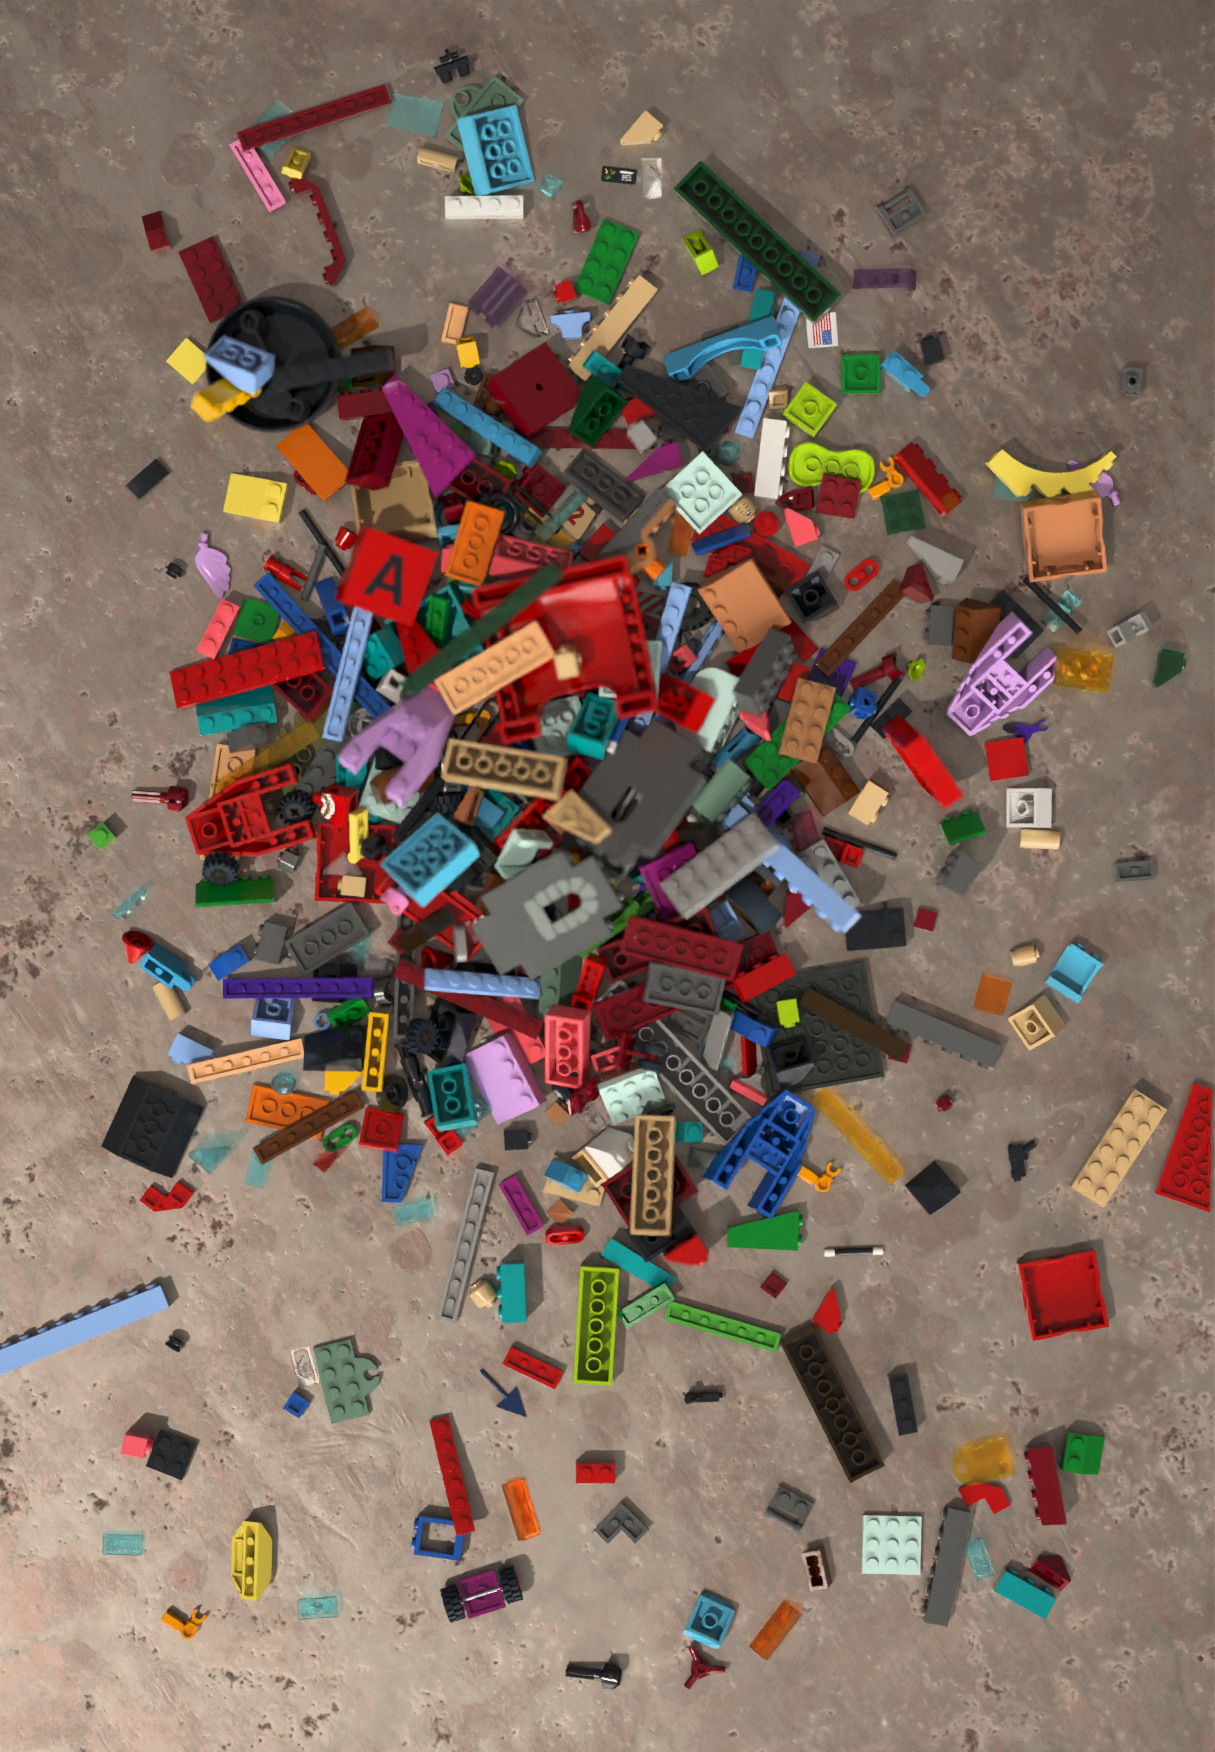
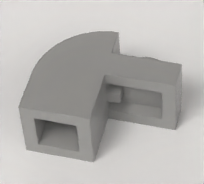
M1143 611L1106 632L1114 647L1117 648L1154 627L1146 612Z

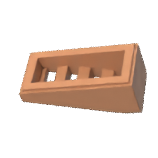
M471 786L455 812L452 821L460 826L473 828L484 791L476 786Z

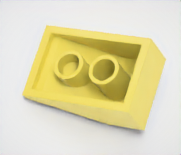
M231 473L223 512L280 524L288 485L277 481Z

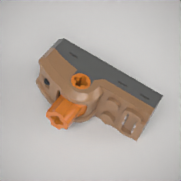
M658 488L591 563L626 555L632 575L643 571L654 581L668 565L657 556V545L652 535L677 509L674 506L676 503Z

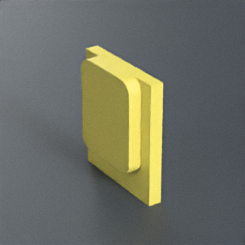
M187 338L166 361L192 384L206 371L205 353Z

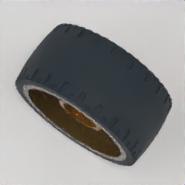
M745 876L733 884L724 894L732 908L761 936L774 927L782 918L778 909L767 896Z

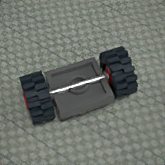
M449 731L440 761L434 768L435 778L437 776L442 778L449 739L458 740V735L455 731ZM445 781L446 784L442 788V792H439L431 802L430 811L447 812L457 810L464 799V792L462 791L465 790V785Z

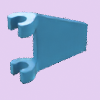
M466 785V786H465V790H463V791H464L466 794H467L468 790L470 789V786H469V785ZM483 797L474 827L495 829L506 813ZM447 811L444 816L452 821L454 813Z

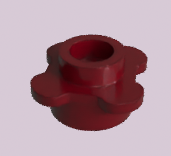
M948 1095L941 1097L935 1103L937 1111L946 1112L953 1106V1098H950Z

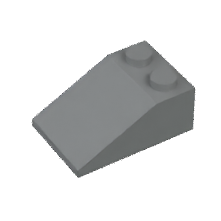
M912 536L907 539L906 543L932 576L937 578L936 581L946 586L948 583L952 584L955 581L964 560Z

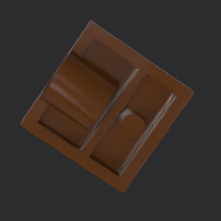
M484 372L473 406L487 415L509 422L508 417L486 387L494 375Z

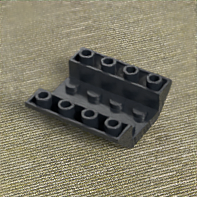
M133 1075L101 1147L147 1170L173 1178L204 1107L151 1085L150 1082Z

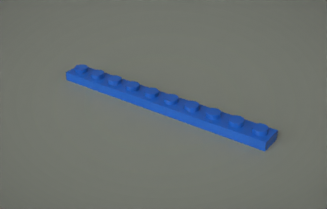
M267 572L253 586L298 635L314 631L318 632L324 664L337 677L342 654ZM359 674L354 697L375 719L390 709V707Z

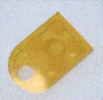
M1004 1437L965 1447L956 1453L952 1461V1470L955 1477L965 1485L973 1486L1015 1475ZM959 1463H965L968 1466V1471L965 1474L958 1473L957 1465Z

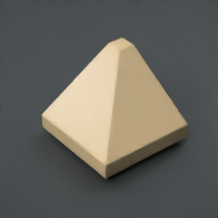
M786 385L768 390L769 409L788 407V388Z

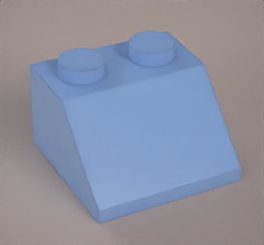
M256 998L251 1020V1036L289 1041L296 998Z

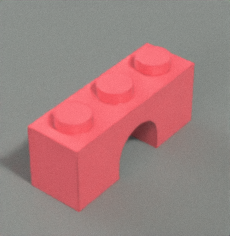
M222 598L196 651L215 660L241 607Z

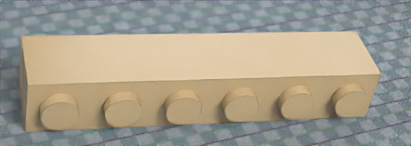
M642 276L633 277L627 284L628 290L625 294L621 292L615 299L617 304L614 308L611 309L609 307L602 316L605 318L601 324L597 323L591 330L592 336L589 339L585 338L579 345L581 350L577 355L573 353L566 362L569 364L567 369L584 383L592 376V373L582 366L590 353L595 350L606 358L657 293L658 289Z

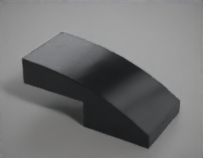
M155 459L125 487L139 501L166 478L169 472Z

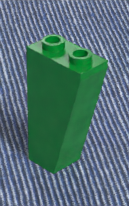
M792 1210L773 1215L772 1219L764 1217L728 1226L727 1247L798 1251V1246L802 1245V1234L798 1233L799 1227L803 1225V1215H799V1210Z

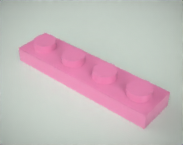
M239 139L230 144L229 146L268 211L271 213L286 204L285 199L255 149L243 152Z

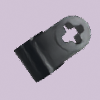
M377 748L375 750L376 770H391L406 765V763H403L402 760H399L397 756L385 748Z

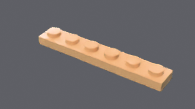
M299 1037L186 1065L190 1083L194 1084L304 1058L302 1039Z

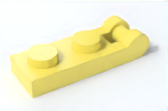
M360 807L350 813L349 817L350 853L348 854V860L351 863H356L360 858H365L360 853L362 841L368 837V809Z

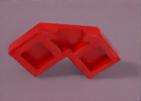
M732 543L719 552L710 555L704 576L709 577L725 570L727 563L737 565L748 560L752 548Z
M178 1181L170 1193L165 1195L151 1184L139 1201L154 1212L180 1209L184 1207L194 1191Z
M973 1480L958 1489L967 1507L985 1498L993 1514H996L1011 1505L1002 1488Z

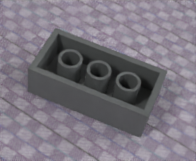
M769 628L732 690L741 711L761 718L762 714L768 710L769 702L773 696H776L782 680L786 679L788 670L797 660V653L790 635Z
M954 852L948 855L944 863L947 865L945 870L940 871L935 881L938 883L936 886L955 897L964 898L982 863L963 852Z

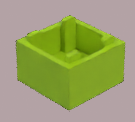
M805 382L782 416L814 438L837 404Z

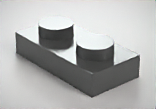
M1154 860L1114 863L1116 883L1155 879Z

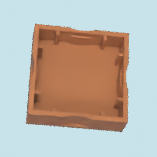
M1097 491L1020 501L1026 575L1030 582L1058 579L1067 575L1107 572L1105 544L1102 538L1101 497Z

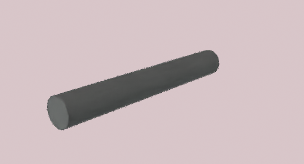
M319 543L300 598L302 600L308 601L327 547L326 545Z

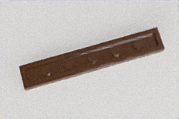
M893 579L814 665L829 677L905 596V594L899 591L901 586Z
M354 1090L254 1146L253 1150L263 1165L361 1110L364 1106Z

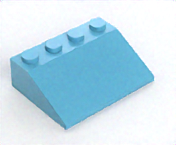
M516 105L457 119L475 196L535 182Z
M437 812L382 861L380 865L412 899L424 907L475 861L480 854L470 839Z

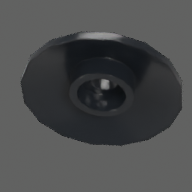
M398 1075L384 1077L383 1092H376L379 1107L387 1113H396L405 1106L408 1099V1087L402 1077Z

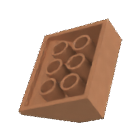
M752 558L705 578L698 589L738 653L760 643L769 628L779 631L792 622Z

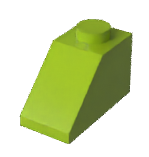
M699 229L682 237L701 275L719 267L712 248Z

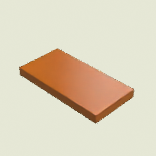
M309 424L294 430L276 445L279 451L323 502L346 483L345 479L348 469Z
M467 500L445 576L483 587L505 511Z
M253 1084L245 1122L285 1130L329 1105L330 1100ZM323 1131L313 1137L322 1138Z

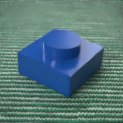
M293 1391L283 1409L300 1418L310 1401Z

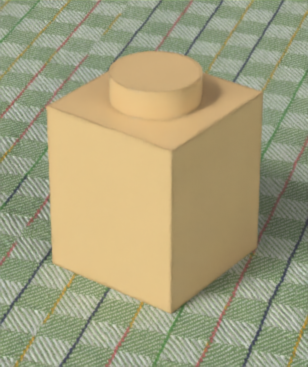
M343 875V878L338 881V890H341V895L365 897L367 878Z

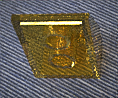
M1059 646L1057 649L1053 685L1099 695L1109 694L1114 655Z

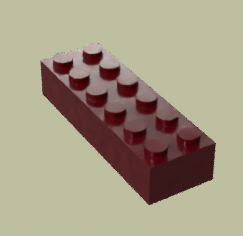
M707 905L689 919H686L678 911L662 919L655 920L719 937ZM625 932L611 937L596 948L599 956L608 959L605 972L610 984L649 970L650 962L658 963L620 953Z

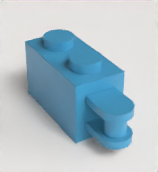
M893 350L880 365V368L908 393L912 389L918 396L926 397L930 389L921 380L923 375L899 353Z
M157 943L146 954L139 966L170 989L176 985L182 990L188 991L196 982L195 977L186 971L188 964Z

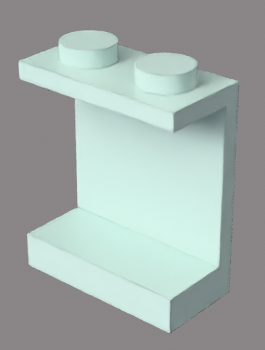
M513 829L495 868L503 878L508 879L530 866L538 848L551 849L554 842L542 830Z

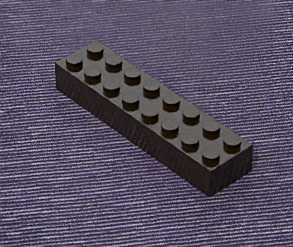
M812 1324L780 1340V1344L849 1482L852 1483L884 1467L885 1465L816 1326Z

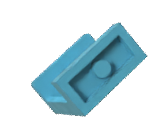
M1077 942L1074 945L1068 943L1044 980L1046 984L1075 1003L1080 1002L1088 985L1099 968L1103 966L1099 956L1094 953L1087 954L1084 952L1085 947Z

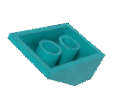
M590 692L587 693L567 733V749L604 760L608 752L607 748L620 720L618 719L615 700L599 697V695Z

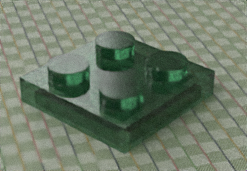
M919 489L880 497L887 535L926 528Z

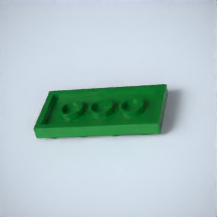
M604 218L576 282L574 291L609 306L640 233Z

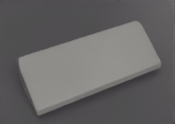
M719 1009L718 1016L713 1015L701 1061L702 1064L713 1070L720 1069L734 1013Z

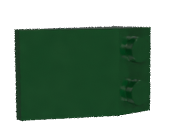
M593 375L581 390L568 432L593 448L629 401L617 390Z

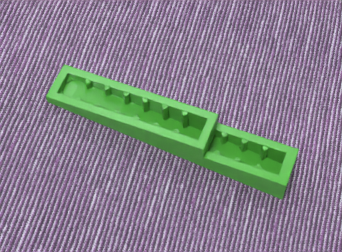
M646 888L635 900L627 897L623 900V907L606 917H609L614 925L613 934L610 937L577 955L584 958L627 926L630 914L640 917L652 909L655 905L648 889Z

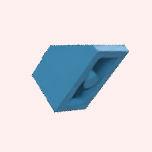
M553 1159L544 1177L578 1195L588 1175L570 1165Z

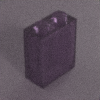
M498 266L468 301L469 309L477 316L481 314L485 318L484 322L493 329L495 326L499 329L526 298L528 291Z

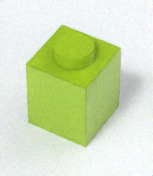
M796 998L776 1001L779 1024H784V1028L796 1026V1022H800Z

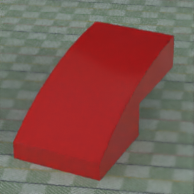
M825 836L824 840L836 861L858 868L864 850Z
M434 1115L424 1121L447 1155L463 1145L453 1129L440 1132L436 1128Z

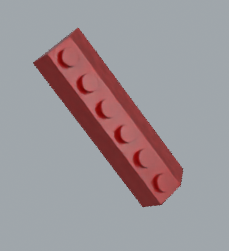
M573 756L567 763L560 800L571 790L576 794L592 775V772L576 756ZM534 796L498 832L493 841L503 851L513 829L545 830L549 823L543 818V815L559 800Z

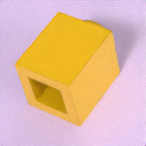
M475 336L455 339L460 366L472 368L476 364H480Z

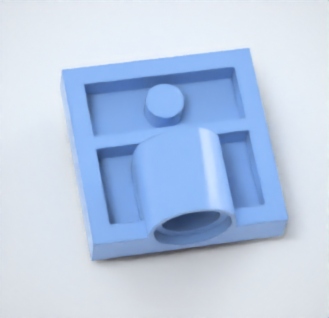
M727 900L709 910L719 937L736 941L747 934Z

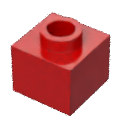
M569 279L555 285L556 290L553 291L557 302L561 301L562 305L577 300Z

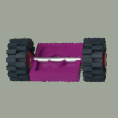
M510 1566L498 1570L501 1584H499L495 1569L457 1581L462 1597H460L455 1584L440 1589L444 1608L450 1623L466 1618L463 1604L465 1605L468 1618L471 1619L505 1608L506 1604L502 1592H504L508 1604L523 1600L514 1567Z

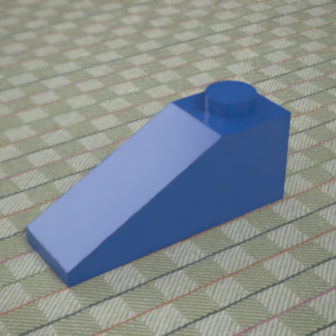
M735 1008L730 1029L757 1044L767 1047L772 1045L779 1027Z

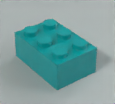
M459 1064L427 1071L436 1128L442 1132L478 1125L468 1066L466 1064Z
M524 1260L501 1261L500 1266H497V1280H501V1285H498L497 1288L498 1299H502V1305L498 1307L499 1319H503V1324L525 1323L527 1321Z

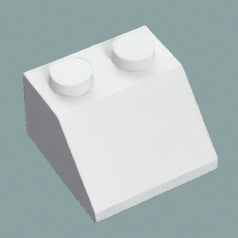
M1007 789L1006 827L1051 828L1052 789Z
M608 1127L585 1149L607 1176L611 1178L634 1159V1137L629 1133Z

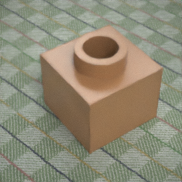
M555 1101L545 1111V1114L558 1126L570 1116L567 1112L568 1107L562 1101L560 1103Z

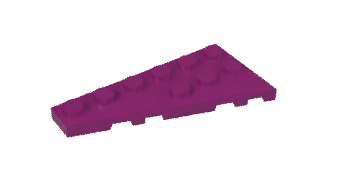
M394 374L382 387V390L434 496L438 497L477 454L398 375Z

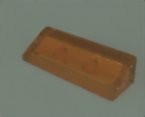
M366 306L332 327L331 330L338 342L339 349L342 350L377 329L379 325Z
M524 1478L503 1484V1493L517 1539L523 1541L540 1535L541 1533Z
M784 1600L749 1647L761 1658L768 1660L800 1619L802 1613Z

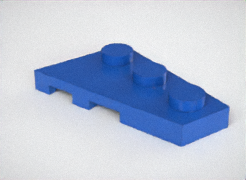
M399 1144L398 1152L383 1150L381 1202L401 1203L423 1145Z

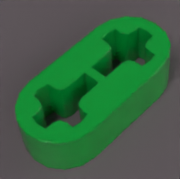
M346 1124L330 1133L323 1140L324 1148L329 1152H334L350 1143L357 1136L356 1127L352 1124ZM345 1128L353 1129L352 1138L346 1136L342 1139L341 1135L345 1133ZM338 1137L340 1139L335 1143V1148L327 1146L328 1138L334 1140Z

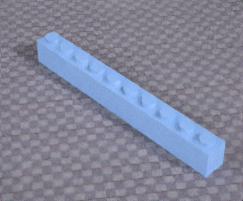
M737 804L735 808H731L727 812L726 819L720 825L725 830L728 827L732 830L748 818L750 814ZM772 835L781 849L762 862V864L767 868L771 866L775 869L773 873L781 881L786 879L789 882L787 886L795 894L799 891L803 895L801 899L808 906L813 904L817 908L815 912L823 919L827 917L831 921L829 925L837 932L841 930L846 933L860 918L859 913Z
M155 1282L146 1286V1290L139 1293V1290H135L127 1294L128 1298L123 1300L120 1297L109 1301L110 1305L103 1307L102 1304L91 1308L92 1312L85 1314L84 1311L73 1316V1320L67 1322L66 1319L56 1322V1326L49 1329L46 1326L38 1329V1334L31 1336L28 1333L19 1337L20 1341L12 1343L11 1340L1 1344L0 1375L169 1308L171 1304L163 1284L157 1285Z

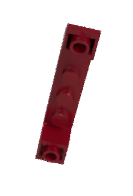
M290 177L291 181L288 182L292 193L296 192L297 197L310 192L313 193L309 196L313 206H318L319 213H316L319 223H324L326 231L323 232L327 243L331 242L333 249L330 250L334 261L338 260L337 263L324 267L325 273L322 274L326 285L330 284L331 288H334L346 265V259L320 189L317 185L302 178Z

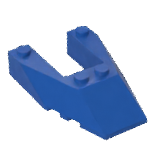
M784 1089L736 1133L712 1160L703 1178L717 1187L727 1190L746 1158L750 1159L767 1170V1173L747 1206L759 1214L772 1219L801 1170L802 1165L800 1163L803 1152L806 1150L807 1145L805 1143L808 1132L810 1133L816 1109Z

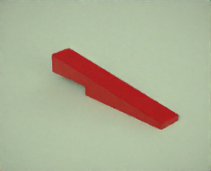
M592 952L589 953L585 959L578 987L573 995L570 1007L590 1010L591 1015L592 1004L595 1002L608 962L607 958Z

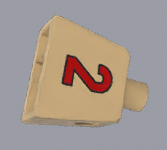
M576 495L551 515L579 541L596 516V513L591 509L596 502L588 496L581 500Z

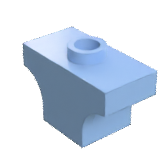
M576 310L564 311L562 315L551 316V325L561 330L563 340L582 339V328L586 323L590 322V312L576 313Z

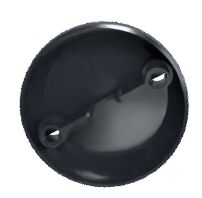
M274 296L253 299L233 309L215 329L207 349L208 351L225 335L275 355L274 370L341 357L339 345L333 331L316 311L296 300ZM248 319H249V321L251 322L253 328H251V327H249V326L247 325V320H248ZM206 361V376L209 386L226 378ZM272 375L261 387L262 391L259 396L251 398L245 404H240L232 411L225 413L242 426L258 432L275 434L297 430L314 421L326 410L336 394L340 380L277 391L275 390ZM293 405H294V407H295V409H296L298 415L293 413V411H292Z

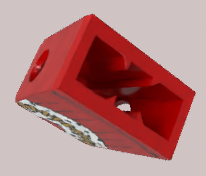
M332 784L323 792L316 791L313 795V802L321 804L322 817L348 829L350 827V813L358 809L359 789Z

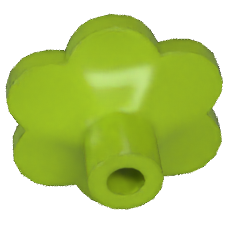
M470 174L459 175L461 192L472 194L474 188Z
M500 460L499 463L494 465L496 471L510 480L517 476L515 466L509 460Z
M921 657L913 660L912 663H908L906 666L912 681L921 679L926 668L924 659Z

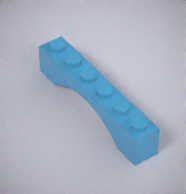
M770 316L735 330L727 331L716 337L708 338L697 344H692L686 348L673 351L664 355V361L671 381L679 383L692 378L703 365L725 352L745 348L767 351L783 345L779 326L774 317Z
M442 387L432 402L436 408L482 435L530 469L533 468L542 454L539 448L444 387Z

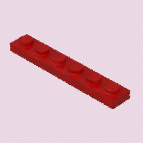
M444 1417L431 1420L429 1423L456 1536L474 1532L475 1527L449 1418Z

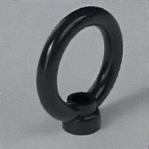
M483 491L476 496L474 500L476 503L488 507L493 501H503L510 506L512 520L505 529L499 531V534L510 535L520 520L518 504L511 496L503 493L489 494L487 491Z

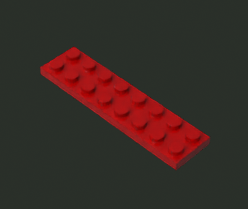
M314 631L169 672L176 708L180 710L326 669L318 632Z

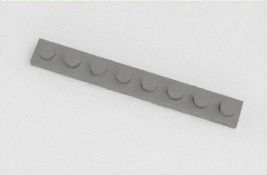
M475 1167L437 1315L439 1320L456 1323L494 1172Z

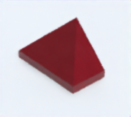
M1061 1555L1038 1558L1029 1568L1030 1572L1060 1591L1071 1581Z

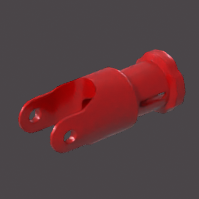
M272 554L263 567V570L270 571L277 576V579L298 591H301L302 588L294 583L290 576H297L307 581V576L290 565L276 560Z

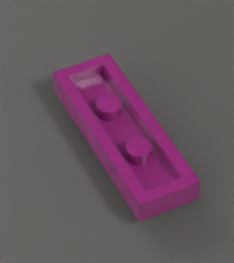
M516 1175L499 1184L527 1236L544 1227Z

